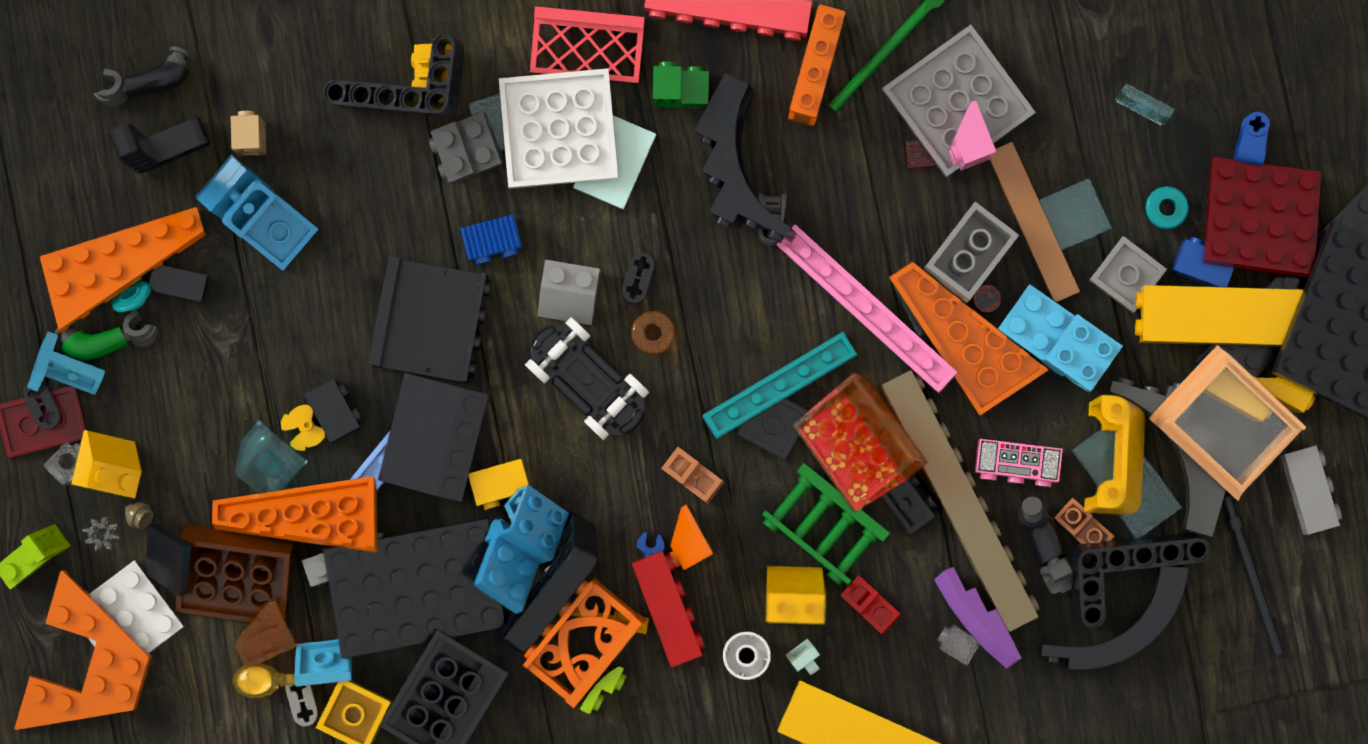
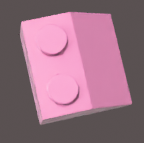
M976 100L970 102L951 144V150H949L953 165H959L961 171L992 159L996 153Z

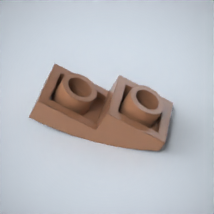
M1074 498L1054 517L1080 544L1113 541L1115 539V536L1101 525L1091 513H1085L1084 507Z

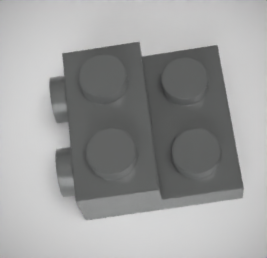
M486 112L478 113L459 122L454 121L430 131L433 137L429 139L430 147L434 154H439L442 162L438 165L440 175L444 180L448 179L449 183H458L505 164Z

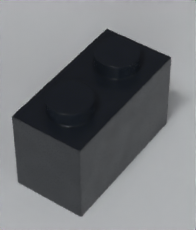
M331 379L304 394L330 443L334 444L362 429L359 422L363 418L356 406L350 407L346 399L350 394L343 382L337 383L335 379Z

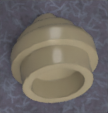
M137 502L125 507L126 521L133 529L143 530L151 523L154 513L146 503Z

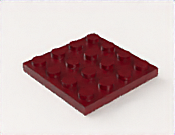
M1213 157L1210 165L1203 263L1309 278L1316 258L1321 172L1269 164L1259 166L1235 161L1234 159Z

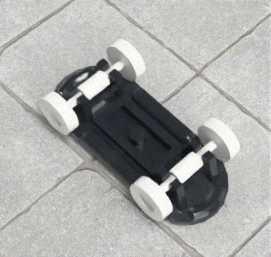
M570 317L565 322L566 325L554 324L541 330L534 338L531 346L532 360L530 359L525 366L544 384L549 380L587 417L584 422L602 440L609 434L625 435L637 428L645 412L643 398L649 394V391L631 374L625 378L587 341L590 335L573 318Z

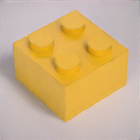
M352 680L338 682L316 728L347 744H373L380 729L379 725L393 701Z

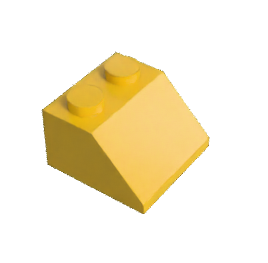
M84 430L71 484L135 498L141 475L135 442Z

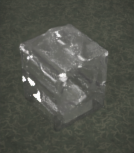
M65 442L43 465L62 485L68 486L72 482L80 444L76 442L73 445L72 443ZM71 454L75 458V464L71 469L67 470L63 466V459L66 455Z

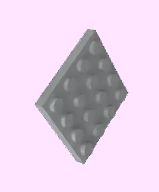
M972 25L966 27L882 88L884 94L946 178L960 168L959 165H953L949 150H951V144L970 102L976 100L993 144L1036 113Z

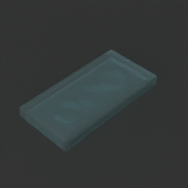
M1102 429L1072 449V452L1098 488L1105 481L1113 480L1115 432L1101 431ZM1145 456L1143 458L1141 506L1133 514L1118 515L1134 538L1142 537L1182 508Z

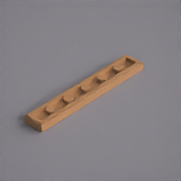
M1013 142L995 149L996 153L989 161L1052 300L1059 302L1079 293L1080 290Z

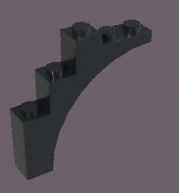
M725 73L694 130L700 136L699 141L713 149L702 172L708 177V183L721 189L709 212L716 218L715 223L726 229H730L733 226L740 230L742 224L755 231H758L759 228L768 231L767 236L779 243H782L783 239L792 243L797 233L763 207L753 192L745 172L742 156V131L746 112L755 91L749 84Z

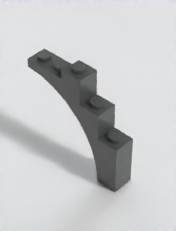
M1118 378L1117 381L1109 383L1107 393L1137 405L1150 417L1180 384L1174 383L1173 387H1165L1164 394L1160 395V389L1146 385L1144 389L1133 387V381ZM1192 403L1174 423L1208 453L1213 433L1207 432V426L1191 422V426H1187ZM1165 434L1180 462L1185 482L1186 510L1182 530L1205 537H1213L1226 489Z

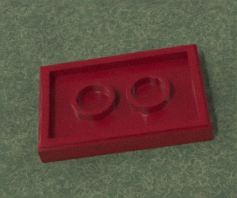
M67 386L51 391L62 415L59 426L51 430L43 429L37 425L25 398L0 404V430L8 459L82 440L87 426L77 388ZM40 394L31 396L37 397L40 403L43 402ZM45 406L42 407L45 416L41 418L42 422L53 423L51 418L55 416V413L48 412Z

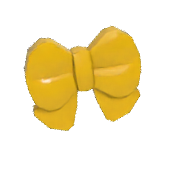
M301 405L294 408L289 413V416L284 414L281 420L282 430H292L299 427L301 431L290 442V446L295 450L305 451L306 447L317 446L326 436L324 430L315 426L312 421L314 412L309 405Z

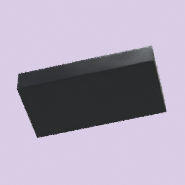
M161 265L155 270L154 268L152 269L149 284L152 292L202 303L209 276Z

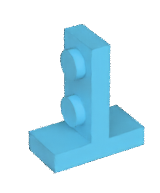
M47 332L40 347L27 388L38 391L45 376L95 395L105 371L54 352L58 335Z

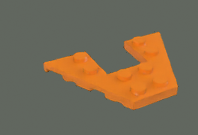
M62 570L45 624L97 640L82 691L34 675L29 677L15 730L135 710L152 656L143 647H140L135 642V639L127 631H124L113 620V617L68 575L66 570Z

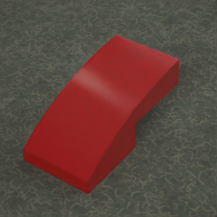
M859 575L840 595L882 635L901 616L892 605Z

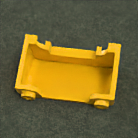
M1102 395L1089 402L1088 416L1095 417L1100 421L1102 425L1101 431L1115 432L1113 480L1105 481L1099 486L1096 495L1085 498L1084 512L1130 515L1140 508L1142 502L1145 414L1140 407L1121 397Z

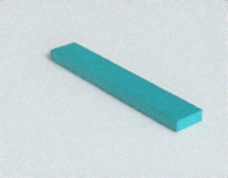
M841 332L703 414L702 417L717 440L857 357L858 354L844 332Z

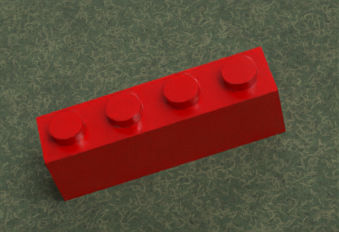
M663 550L631 561L670 666L674 667L702 656L700 649L704 648L705 645L700 632H693L690 623L694 622L695 619L690 606L684 607L680 598L685 596L680 580L674 582L671 571L676 569L670 554L665 556Z

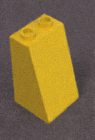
M767 566L766 622L824 624L825 590L822 568Z

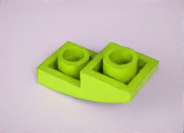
M618 666L603 677L591 690L580 710L588 714L591 713L592 709L598 711L605 697L600 694L601 690L611 694L614 689L620 691L626 675L622 674L624 668Z

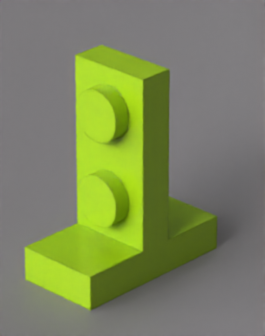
M55 524L25 537L21 541L22 545L0 562V577L11 590L48 560L63 553L71 545Z

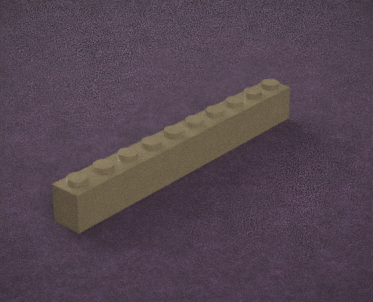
M910 370L884 383L880 387L936 496L940 500L941 506L994 609H997L1008 632L1038 618L1036 611L1040 610L1034 596H1028L1023 586L1027 585L1025 578L1020 570L1015 572L1011 564L1014 558L1008 546L1002 547L998 539L1001 536V532L995 521L989 522L985 514L989 509L982 496L976 497L972 489L976 484L969 471L964 473L959 463L963 462V459L956 447L951 448L947 440L951 436L945 424L938 423L934 415L938 413L931 398L926 400L922 392L925 385L918 374L914 375Z

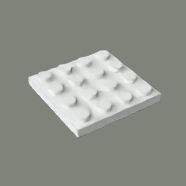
M609 69L499 78L509 189L618 179Z

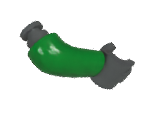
M134 310L125 318L123 329L117 327L102 333L88 334L83 330L77 331L71 324L69 329L62 334L58 328L54 334L58 335L57 339H60L62 344L61 351L66 356L78 361H90L127 346L128 341H131L136 347H148L156 340L159 330L157 326L146 324L142 329L135 331L134 328L142 321V318Z

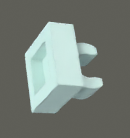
M808 639L786 654V657L797 671L805 667L809 674L812 675L819 670L814 659L820 654Z

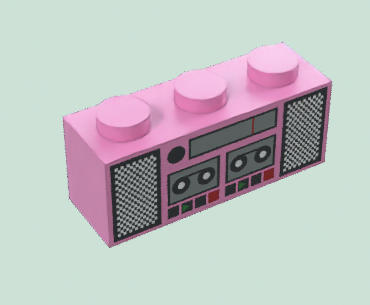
M979 439L974 473H979L980 479L996 481L997 476L1008 477L1007 482L1024 484V479L1035 480V486L1051 487L1052 482H1059L1063 449Z

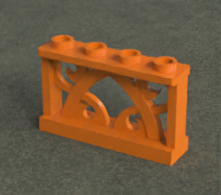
M825 5L818 6L790 106L788 120L814 127L845 16L843 10Z
M596 578L592 579L590 583L585 580L575 591L578 595L577 599L573 604L568 601L558 613L561 616L560 620L556 625L551 622L542 632L541 636L544 639L539 646L534 643L524 655L527 661L523 666L566 700L565 702L573 708L582 700L647 620L609 591ZM590 596H599L603 599L605 603L603 616H597L599 612L597 603H595L593 610L587 609L586 601ZM612 606L629 619L630 622L626 624L610 618ZM578 608L582 616L568 620ZM584 626H598L595 632V643L598 650L603 654L599 659L592 654H579L571 659L569 651L570 630ZM603 627L608 628L605 634L608 633L612 636V640L608 643L603 642L601 639ZM559 631L558 645L549 644ZM547 651L552 652L554 658L548 662L555 664L561 660L562 666L556 670L545 669L541 664L542 655ZM580 660H585L588 662L589 668L587 671H583L580 668V664L576 668L573 664ZM565 672L575 690L572 692L555 676Z

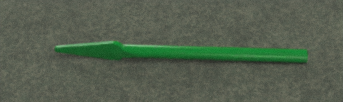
M925 0L828 104L829 108L836 113L933 8L940 7L945 0Z

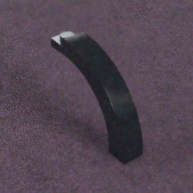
M1157 567L1155 583L1148 603L1137 619L1120 634L1090 646L1065 647L1040 644L1039 655L1046 656L1045 662L1062 663V658H1066V669L1084 670L1112 665L1138 653L1163 631L1176 612L1185 589L1188 568Z

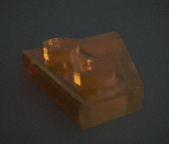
M275 597L269 600L234 641V646L246 669L297 647L296 641Z

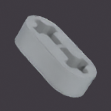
M294 675L286 683V693L291 712L298 725L310 726L319 717L312 685H306V688L302 689L304 699H300L298 692L291 689V686L295 685ZM304 701L307 710H313V715L309 716L310 721L306 722L305 718L299 717V713L303 711L301 702Z

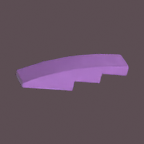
M954 567L943 571L934 579L948 605L964 627L989 654L1006 669L1021 659L997 609L987 612L976 589L973 588L968 591L964 589Z

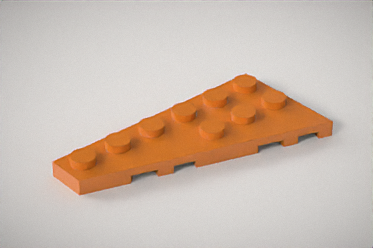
M909 263L889 277L940 357L957 371V375L954 378L978 415H982L1048 371L1045 366L1017 346L915 263Z

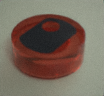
M983 285L978 288L973 296L974 306L980 312L991 313L999 307L1001 294L994 286Z

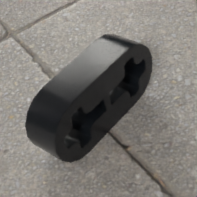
M640 252L635 254L629 263L622 287V294L624 299L631 304L641 303L648 292L655 264L653 258L647 253ZM642 258H646V263L650 265V268L644 269L642 276L639 277L637 276L638 267L634 263L635 261L640 262ZM636 279L640 281L638 287L642 294L636 295L635 299L630 298V293L627 292V288H632Z
M42 381L39 388H43L44 391L40 393L43 400L40 403L37 397H31L30 393L34 390L27 388L28 383H26L23 390L24 398L37 425L47 430L58 427L61 423L62 415L50 387ZM44 406L48 412L55 413V416L51 418L53 422L51 424L46 421L42 422L41 418L45 416L42 409Z

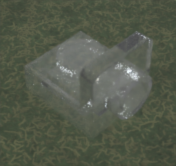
M951 625L950 629L945 626L937 639L940 642L938 649L966 666L980 645L974 637L955 625Z

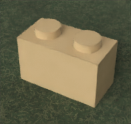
M239 111L238 116H231V146L238 156L266 155L265 122L259 115H255L254 111Z

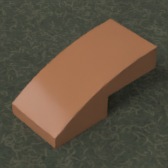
M679 447L675 449L661 468L707 504L724 484L723 480Z

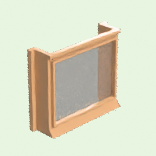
M1218 345L1149 417L1156 426L1167 434L1238 501L1251 483L1306 428L1286 407Z

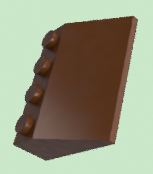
M186 524L180 539L191 545L188 594L183 596L176 594L175 612L285 627L296 541L215 530V528Z

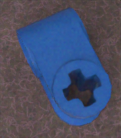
M1253 112L1243 119L1235 149V161L1263 166L1270 121L1264 113ZM1258 119L1257 124L1262 125V128L1254 132L1253 126L1249 125V123Z

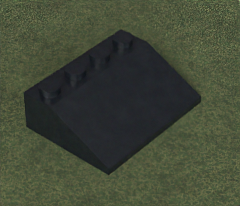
M404 373L378 480L462 502L489 394Z
M437 630L379 726L408 744H468L510 672Z

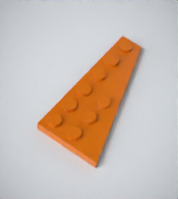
M194 207L40 256L60 333L62 334L69 329V325L79 318L84 319L91 314L90 311L101 303H107L141 280V276L154 268L155 270L163 265L162 262L175 253L179 254L204 237L206 233L199 209Z
M374 476L213 500L212 524L215 530L335 547L344 546L349 549L377 552V483Z

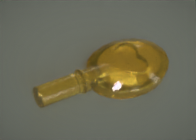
M249 663L240 667L234 673L232 680L234 689L242 696L248 698L270 696L277 690L279 685H296L295 674H278L275 668L264 663Z

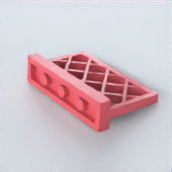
M535 6L530 72L543 74L580 71L585 66L588 70H592L588 63L601 54L610 65L609 71L613 69L617 74H609V80L639 83L645 17ZM540 24L552 25L559 34L546 44L539 36ZM556 25L567 27L564 30L560 31V29ZM571 27H579L586 37L573 47L564 36V33ZM584 28H591L594 30L588 34ZM599 29L606 30L613 38L602 49L591 38ZM611 31H621V33L615 37ZM626 32L638 33L637 45L630 51H627L618 40ZM561 36L571 49L558 59L549 48V45ZM588 39L598 52L585 61L576 48ZM539 41L543 44L540 50H538ZM616 42L625 55L612 64L603 51ZM545 49L556 60L548 68L536 67L537 55ZM634 50H636L635 60L630 55ZM572 51L583 63L575 71L567 70L561 62ZM628 57L635 65L634 77L622 76L615 66ZM559 64L563 70L552 68Z

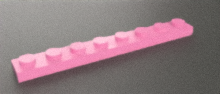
M794 225L792 229L797 234L793 242L790 243L783 239L782 243L778 242L776 245L937 393H940L957 375V371L797 225Z

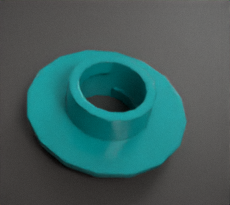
M1164 186L1151 192L1147 198L1145 209L1147 217L1152 224L1158 228L1168 230L1183 224L1188 216L1189 204L1183 192L1175 187ZM1169 200L1174 204L1175 210L1172 215L1166 216L1160 212L1159 205L1162 201Z
M138 281L114 297L111 302L113 310L126 312L140 308L150 295V284L145 281Z

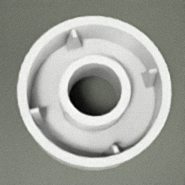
M741 632L735 634L727 641L723 650V661L727 670L735 677L754 679L767 669L770 662V649L761 636L752 632ZM748 647L754 651L755 658L751 663L744 664L739 660L738 654L742 648Z

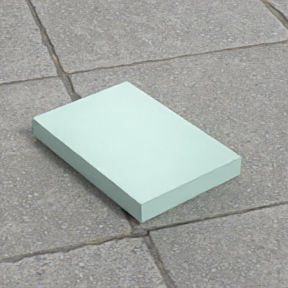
M613 116L618 179L577 182L573 188L624 210L656 134Z

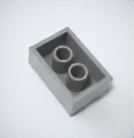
M974 202L924 267L923 271L966 304L1019 234L977 202Z

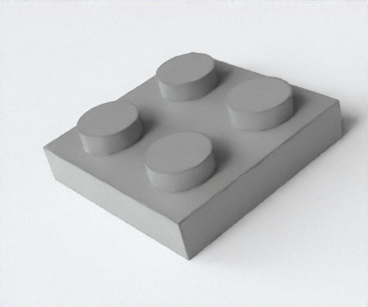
M1122 236L1089 281L1133 314L1137 310L1136 292H1141V287L1144 285L1155 286L1167 269Z

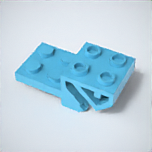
M1030 284L998 328L1000 332L1041 360V363L1060 376L1065 375L1072 383L1088 392L1092 391L1123 347L1078 314L1074 316Z

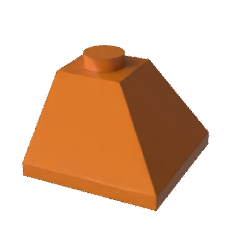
M687 505L681 507L671 542L673 551L668 553L676 568L682 566L684 570L713 555Z

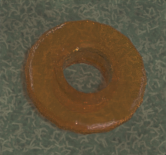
M647 311L639 315L634 321L631 334L635 346L641 351L648 354H659L667 350L672 344L675 330L671 319L664 313ZM657 325L660 327L661 335L658 340L651 341L645 337L647 326Z

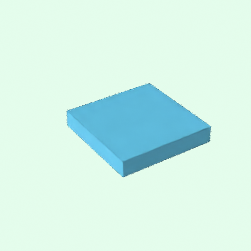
M338 639L296 644L295 684L296 686L352 680V657L341 658Z

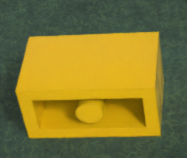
M522 459L468 474L476 505L478 507L483 505L484 510L500 506V500L511 498L518 488L529 485Z

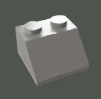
M545 260L537 317L567 321L571 317L578 324L592 326L601 274L600 269Z

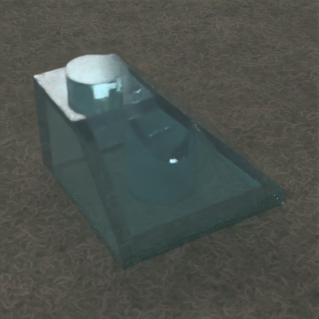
M259 420L241 440L235 474L258 493L279 491L288 485L308 461Z

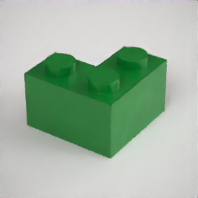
M659 62V66L653 67V106L706 108L709 94V71H703L704 68L698 66L687 67V71H681V66H676L675 62Z

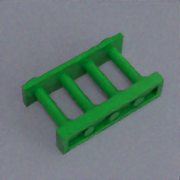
M803 463L796 472L800 475L798 478L799 483L773 515L766 510L763 512L762 516L766 519L762 523L774 533L778 529L826 567L830 571L827 576L839 586L842 582L848 585L852 580L845 576V574L872 541L875 543L878 539L883 542L890 533L860 508L856 510L848 498ZM812 487H815L822 493L819 496L821 500L793 533L781 521L806 490H811ZM835 504L843 510L840 514L842 518L814 550L802 539L829 506L832 508ZM857 522L865 528L862 531L863 536L836 568L823 557L849 525H854Z

